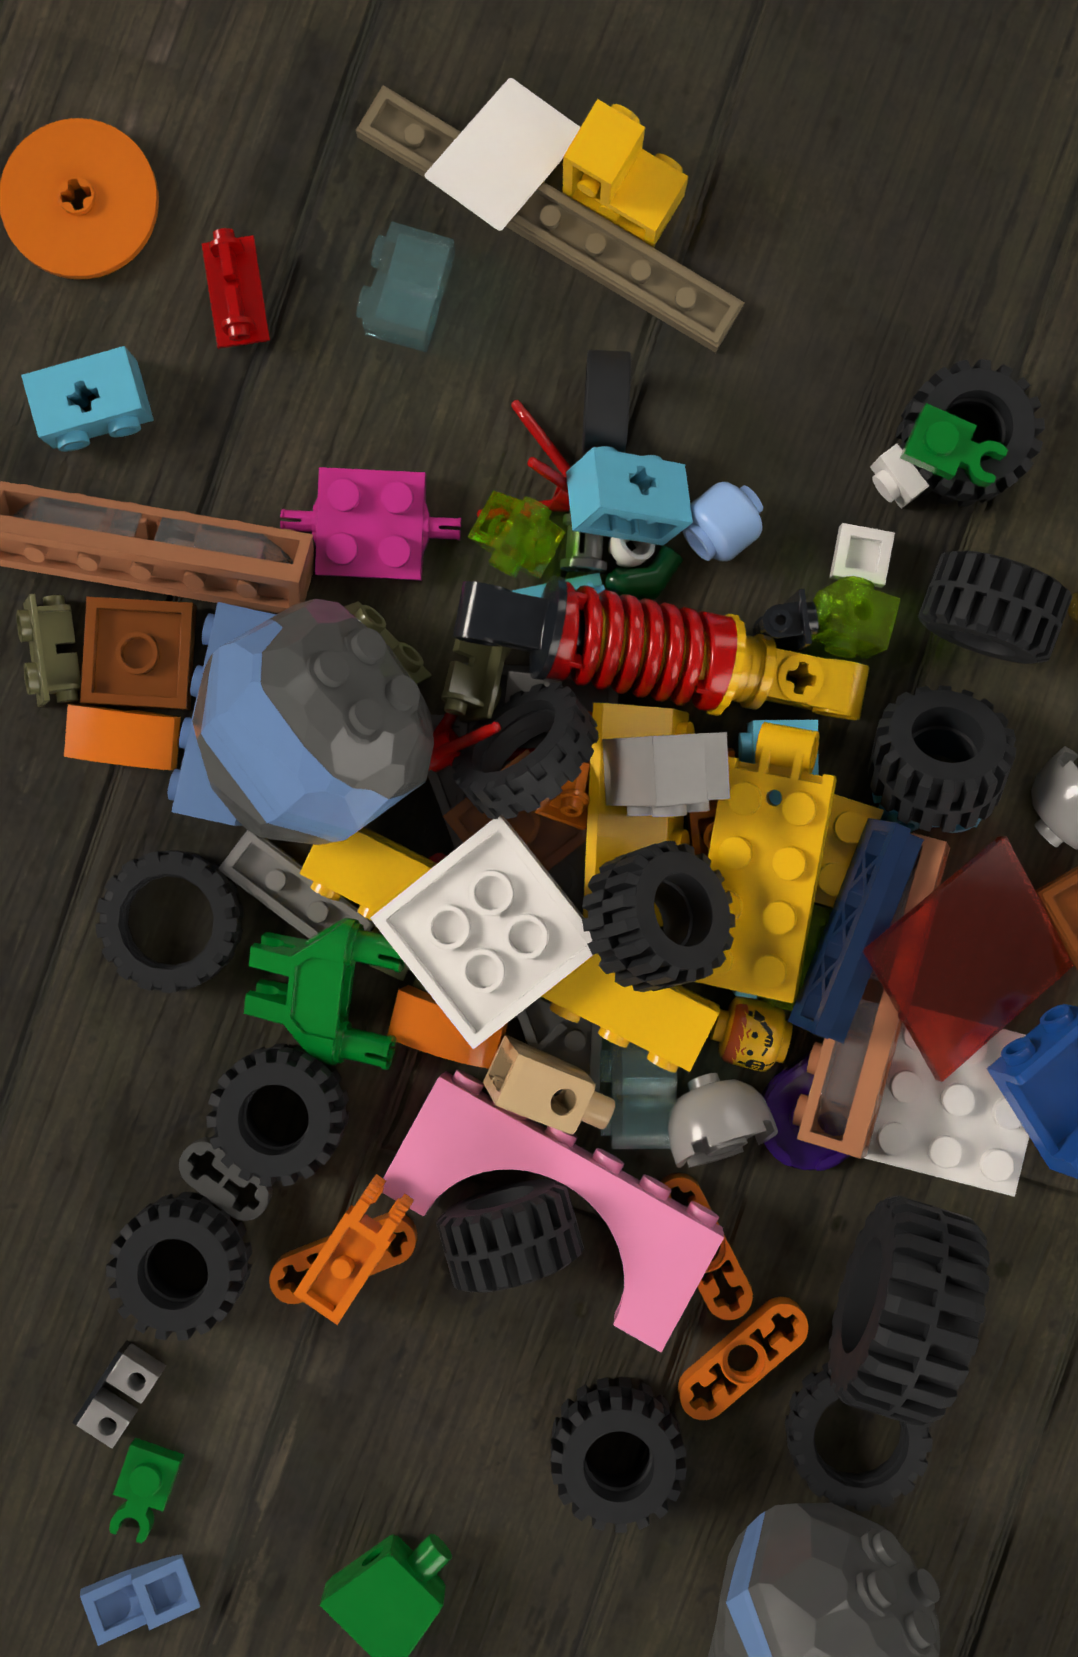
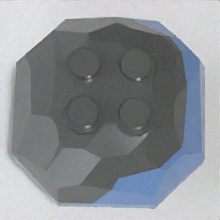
M320 599L295 604L220 646L210 656L205 666L192 721L211 788L233 816L248 831L259 837L314 845L348 839L425 783L434 746L432 719L428 706L417 684L411 679L392 649L385 643L383 637L377 631L368 628L340 603Z
M833 1503L775 1505L761 1513L738 1535L729 1553L719 1599L717 1621L708 1657H939V1619L935 1609V1603L940 1598L939 1589L932 1575L925 1569L918 1570L911 1555L899 1543L896 1537L883 1526Z

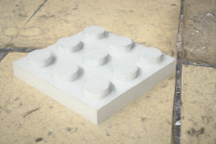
M502 815L498 819L491 820L370 918L472 1049H475L593 956L587 943L592 942L590 932H584L582 919L585 918Z
M908 1004L867 1156L864 1158L1015 1197L1029 1135L986 1068L1001 1057V1051L1007 1044L1026 1035Z

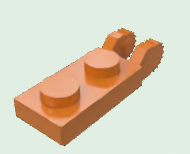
M377 1174L369 1183L356 1205H351L293 1293L294 1296L336 1325H338L396 1237V1234L393 1232L414 1202L413 1198L404 1193L393 1204L384 1225H381L365 1214L371 1204L378 1200L384 1190L386 1180Z

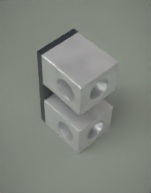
M127 1340L107 1367L72 1423L110 1448H113L138 1409L103 1386L108 1382L141 1404L166 1365ZM136 1372L141 1373L145 1379L139 1378ZM108 1417L112 1418L116 1423L111 1422Z

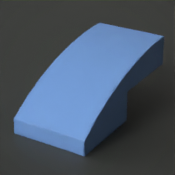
M182 1554L126 1570L80 1590V1598L98 1646L145 1624L151 1630L200 1608V1602Z

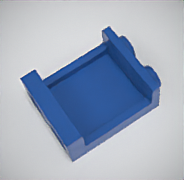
M1062 1004L1046 1011L1040 1018V1024L1026 1036L1007 1044L1001 1051V1057L986 1069L1049 1169L1078 1179V1007Z

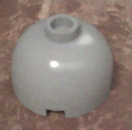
M1064 746L1036 775L1031 789L1032 805L1041 819L1034 826L1054 847H1058L1061 843L1065 842L1078 850V767L1073 763L1078 758V754Z
M717 1073L705 1074L687 1083L690 1092L675 1101L669 1112L667 1125L670 1149L678 1168H681L686 1162L689 1167H695L744 1152L743 1146L748 1143V1138L755 1136L758 1145L778 1133L772 1113L765 1099L754 1087L736 1079L720 1081Z

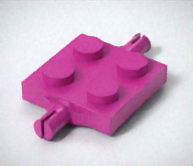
M319 467L318 497L313 506V511L282 509L280 514L282 519L301 520V522L280 521L281 529L312 532L316 545L315 575L422 581L423 554L428 545L429 538L457 539L459 541L461 539L460 530L440 529L441 527L461 528V517H430L426 504L427 474L425 472Z

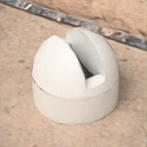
M610 537L608 541L609 554H612L613 558L617 561V565L625 568L641 565L653 555L655 550V544L632 541L636 549L631 551L626 545L630 540Z

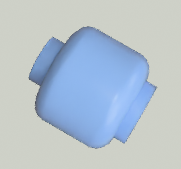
M718 482L690 504L693 523L683 530V535L691 548L704 560L710 561L714 558L718 561H730L760 536L763 526L759 513L763 511V505L758 496L749 487L743 485L738 488L729 482Z

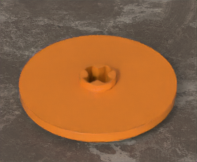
M70 118L59 120L32 132L16 147L9 157L0 181V215L13 244L38 268L67 279L98 278L113 273L127 265L140 253L148 242L158 216L159 193L156 178L150 163L141 149L122 131L109 124L92 119ZM82 188L86 195L90 197L83 199L84 208L76 210L69 201L75 199L74 191Z

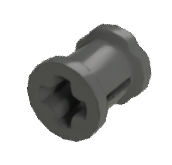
M571 513L564 514L562 524L567 527L566 558L560 560V570L583 574L605 573L607 571V563L602 560L604 536L573 531Z

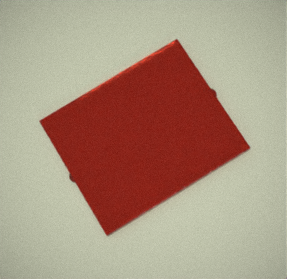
M1007 836L997 837L863 950L898 1012L899 1020L904 1023L935 1080L941 1082L1074 966L1042 905L1041 898L1037 896Z

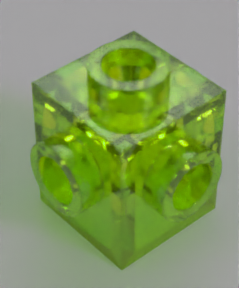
M493 490L468 538L492 554L488 563L501 572L516 578L519 571L541 578L566 532L549 519L552 511L537 500L527 496L520 500Z
M856 576L841 578L824 589L819 590L812 600L817 609L819 629L818 634L811 635V639L825 644L824 650L838 657L854 658L859 656L867 659L888 649L901 599L875 590L874 583L867 579Z

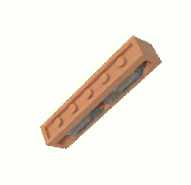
M0 481V566L213 603L221 602L277 614L295 604L305 602L314 571L313 534L244 523L238 520H226L191 514L185 511L144 506L133 502L91 497L80 493L44 489L27 484Z
M911 832L910 834L922 838L924 841L844 1044L830 1038H824L823 1044L814 1043L807 1066V1073L814 1075L809 1096L805 1094L800 1095L793 1116V1125L800 1127L798 1140L860 1159L866 1157L950 851L947 841Z

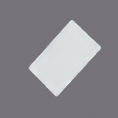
M509 78L425 173V178L492 227L501 231L562 161L580 126L516 80Z

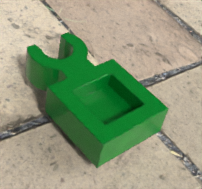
M926 403L919 413L900 459L947 480L952 479L958 467L965 470L967 478L973 484L989 487L995 482L997 476L985 472L981 468V456H990L995 460L1001 461L1007 455L1008 449L996 441H985L980 444L971 441L977 425Z
M136 1437L134 1438L128 1449L113 1495L127 1499V1501L122 1503L113 1515L109 1526L110 1533L116 1535L124 1519L133 1518L140 1526L136 1542L142 1544L146 1540L154 1525V1514L151 1508L164 1511L184 1454Z

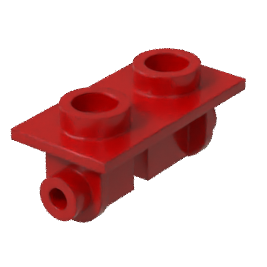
M217 229L213 232L214 240L201 243L217 348L221 349L270 341L254 235L236 238L233 229Z

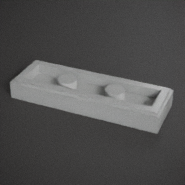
M248 830L218 868L220 872L308 938L344 918L359 920L366 931H371L375 926L373 921L359 914V907L347 898L341 896L339 901H335L313 891L310 888L313 881L299 874L303 867L301 863L269 839L259 837Z

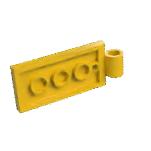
M764 722L757 739L755 764L741 762L739 758L728 756L730 799H721L717 802L708 858L711 860L710 868L713 871L719 870L725 880L722 882V886L725 892L730 891L733 903L729 904L730 913L735 915V927L730 928L729 933L734 939L731 949L723 951L726 960L721 967L712 969L713 974L694 982L788 1003H794L797 999L837 781L835 775L823 774V776L811 774L815 766L819 747L818 731ZM773 790L779 791L782 795L779 805H774L769 799V795Z

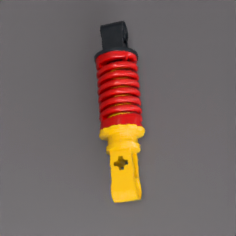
M555 575L548 580L541 598L512 592L507 588L492 584L464 581L462 583L453 638L461 641L529 652V671L533 679L544 680L546 678L562 682L568 678L571 672L572 680L577 685L584 686L591 681L595 688L601 690L607 689L611 685L612 689L620 694L627 693L631 689V692L636 697L644 698L651 694L654 700L660 702L666 701L671 697V701L680 706L687 704L692 698L693 705L697 709L707 711V714L715 716L721 715L731 701L739 702L743 708L753 710L760 708L764 701L812 710L813 713L824 716L860 720L869 673V666L839 659H825L778 649L773 637L768 635L746 636L745 624L740 620L739 615L727 614L724 616L706 611L697 613L692 608L682 607L678 609L675 605L669 603L658 605L656 601L646 598L639 601L632 595L624 594L619 597L616 592L609 590L597 593L593 587L586 585L580 586L575 590L570 582L565 581L563 577ZM788 671L790 676L797 678L796 687H794V683L786 680Z

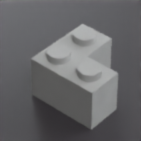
M727 732L602 739L606 806H627V816H685L687 812L710 811L709 800L730 799Z

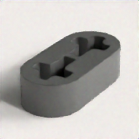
M211 1137L197 1139L183 1151L179 1159V1171L182 1178L189 1186L220 1209H223L231 1217L237 1220L249 1221L260 1216L268 1207L272 1199V1186H260V1178L252 1176L249 1181L238 1177L242 1169L234 1163L228 1169L221 1162V1159L226 1154L221 1147L213 1149L210 1142ZM207 1151L212 1152L215 1156L212 1162L213 1167L225 1176L222 1178L212 1170H207L203 1175L199 1174L195 1170L198 1160L193 1154L202 1156ZM230 1179L242 1188L246 1187L249 1182L254 1184L258 1188L254 1196L260 1203L256 1204L250 1201L245 1206L239 1204L237 1199L240 1192L228 1183V1180Z

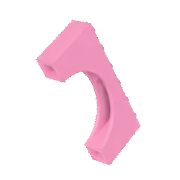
M458 1069L454 1075L447 1071L441 1074L383 1178L386 1180L382 1193L394 1200L401 1198L404 1193L414 1199L410 1209L424 1216L435 1200L449 1187L467 1177L482 1172L509 1169L541 1174L566 1185L588 1201L600 1214L613 1234L619 1248L624 1271V1290L615 1311L613 1325L657 1351L662 1352L724 1239L723 1227L716 1224L719 1216L694 1201H691L688 1207L674 1199H670L669 1195L672 1190L668 1186L645 1174L641 1180L622 1171L624 1162L609 1152L596 1148L594 1154L574 1144L578 1138L575 1134H568L549 1126L546 1128L529 1118L496 1106L492 1098L482 1092L483 1082L474 1076Z

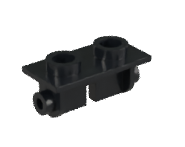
M805 588L799 589L784 604L771 606L762 617L757 619L753 626V637L757 634L773 637L776 646L790 644L792 652H801L812 644L811 635L818 634L819 625L816 605L814 601L806 602Z

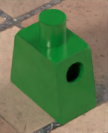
M432 1533L414 1551L399 1536L395 1534L389 1535L326 1582L320 1606L371 1657H408L444 1604L446 1585L437 1573L452 1559V1554L447 1545Z

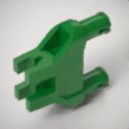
M344 918L309 939L265 932L261 937V944L254 943L250 948L249 967L288 976L289 982L286 984L260 979L257 982L256 991L249 990L245 996L244 1014L283 1024L307 1053L323 1063L336 1065L347 1059L388 1070L395 1053V1048L390 1047L396 1045V1037L352 1028V1023L348 1021L355 964L360 962L401 973L406 963L383 934L364 930V926L360 924L359 920Z

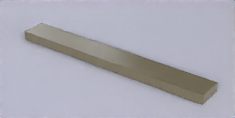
M384 85L356 129L359 139L424 178L429 168L461 133ZM545 182L539 186L506 225L507 228L715 353L745 302Z

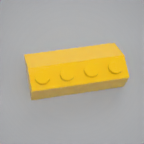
M593 703L592 717L597 723L595 729L598 731V741L591 746L594 753L590 759L588 795L590 801L587 816L584 896L592 893L588 887L592 876L600 873L599 868L603 864L618 856L664 841H675L676 845L683 843L690 845L689 833L686 829H683L684 816H627V806H606L602 739L695 734L693 723L688 722V712L673 708ZM654 902L655 915L659 926H663L661 913ZM583 908V917L588 918V911Z

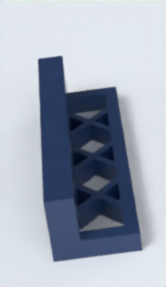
M868 818L788 1022L820 1037L830 1038L844 1044L924 839L910 834V828L895 822Z

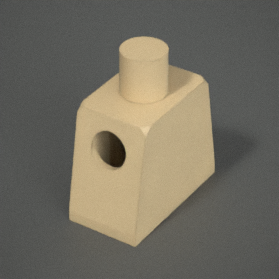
M504 1035L483 1081L496 1106L572 1135L576 1132L581 1121L603 1130L608 1125L615 1108V1100L596 1092V1084L584 1070L508 1035ZM563 1089L559 1095L553 1097L558 1090Z

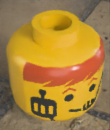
M737 996L731 1001L727 1011L720 1009V1013L711 1029L710 1039L719 1042V1054L724 1062L765 1072L775 1062H784L791 1041L793 1025L785 1020L784 1010L779 1005Z

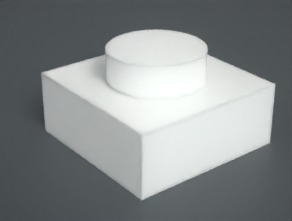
M896 443L880 455L870 468L875 473L872 480L879 493L888 502L895 500L902 509L924 492L929 485L913 464L900 459L903 450Z
M842 523L838 529L830 579L882 588L886 583L895 533Z

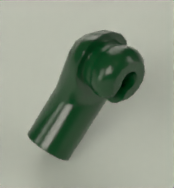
M662 545L647 568L626 570L620 566L612 569L606 577V588L609 591L616 592L619 597L627 594L635 596L639 601L644 598L653 600L661 594L683 562V558L672 549Z

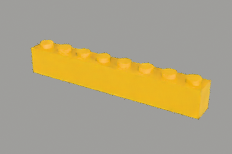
M363 827L344 841L321 845L313 844L299 874L313 881L310 888L316 893L335 901H339L341 896L359 904L358 913L371 920L370 918L437 865V863ZM598 953L591 956L541 996L552 1002L549 1009L558 1016L578 1023L582 1017L600 1026L598 1034L604 1039L624 1048H627L629 1042L649 1051L647 1055L649 1061L674 1073L678 1067L689 1072L691 1071L720 1013V1005L680 985L647 992L634 991L632 985L623 987L615 982V972L605 974L600 968L599 963L602 959Z

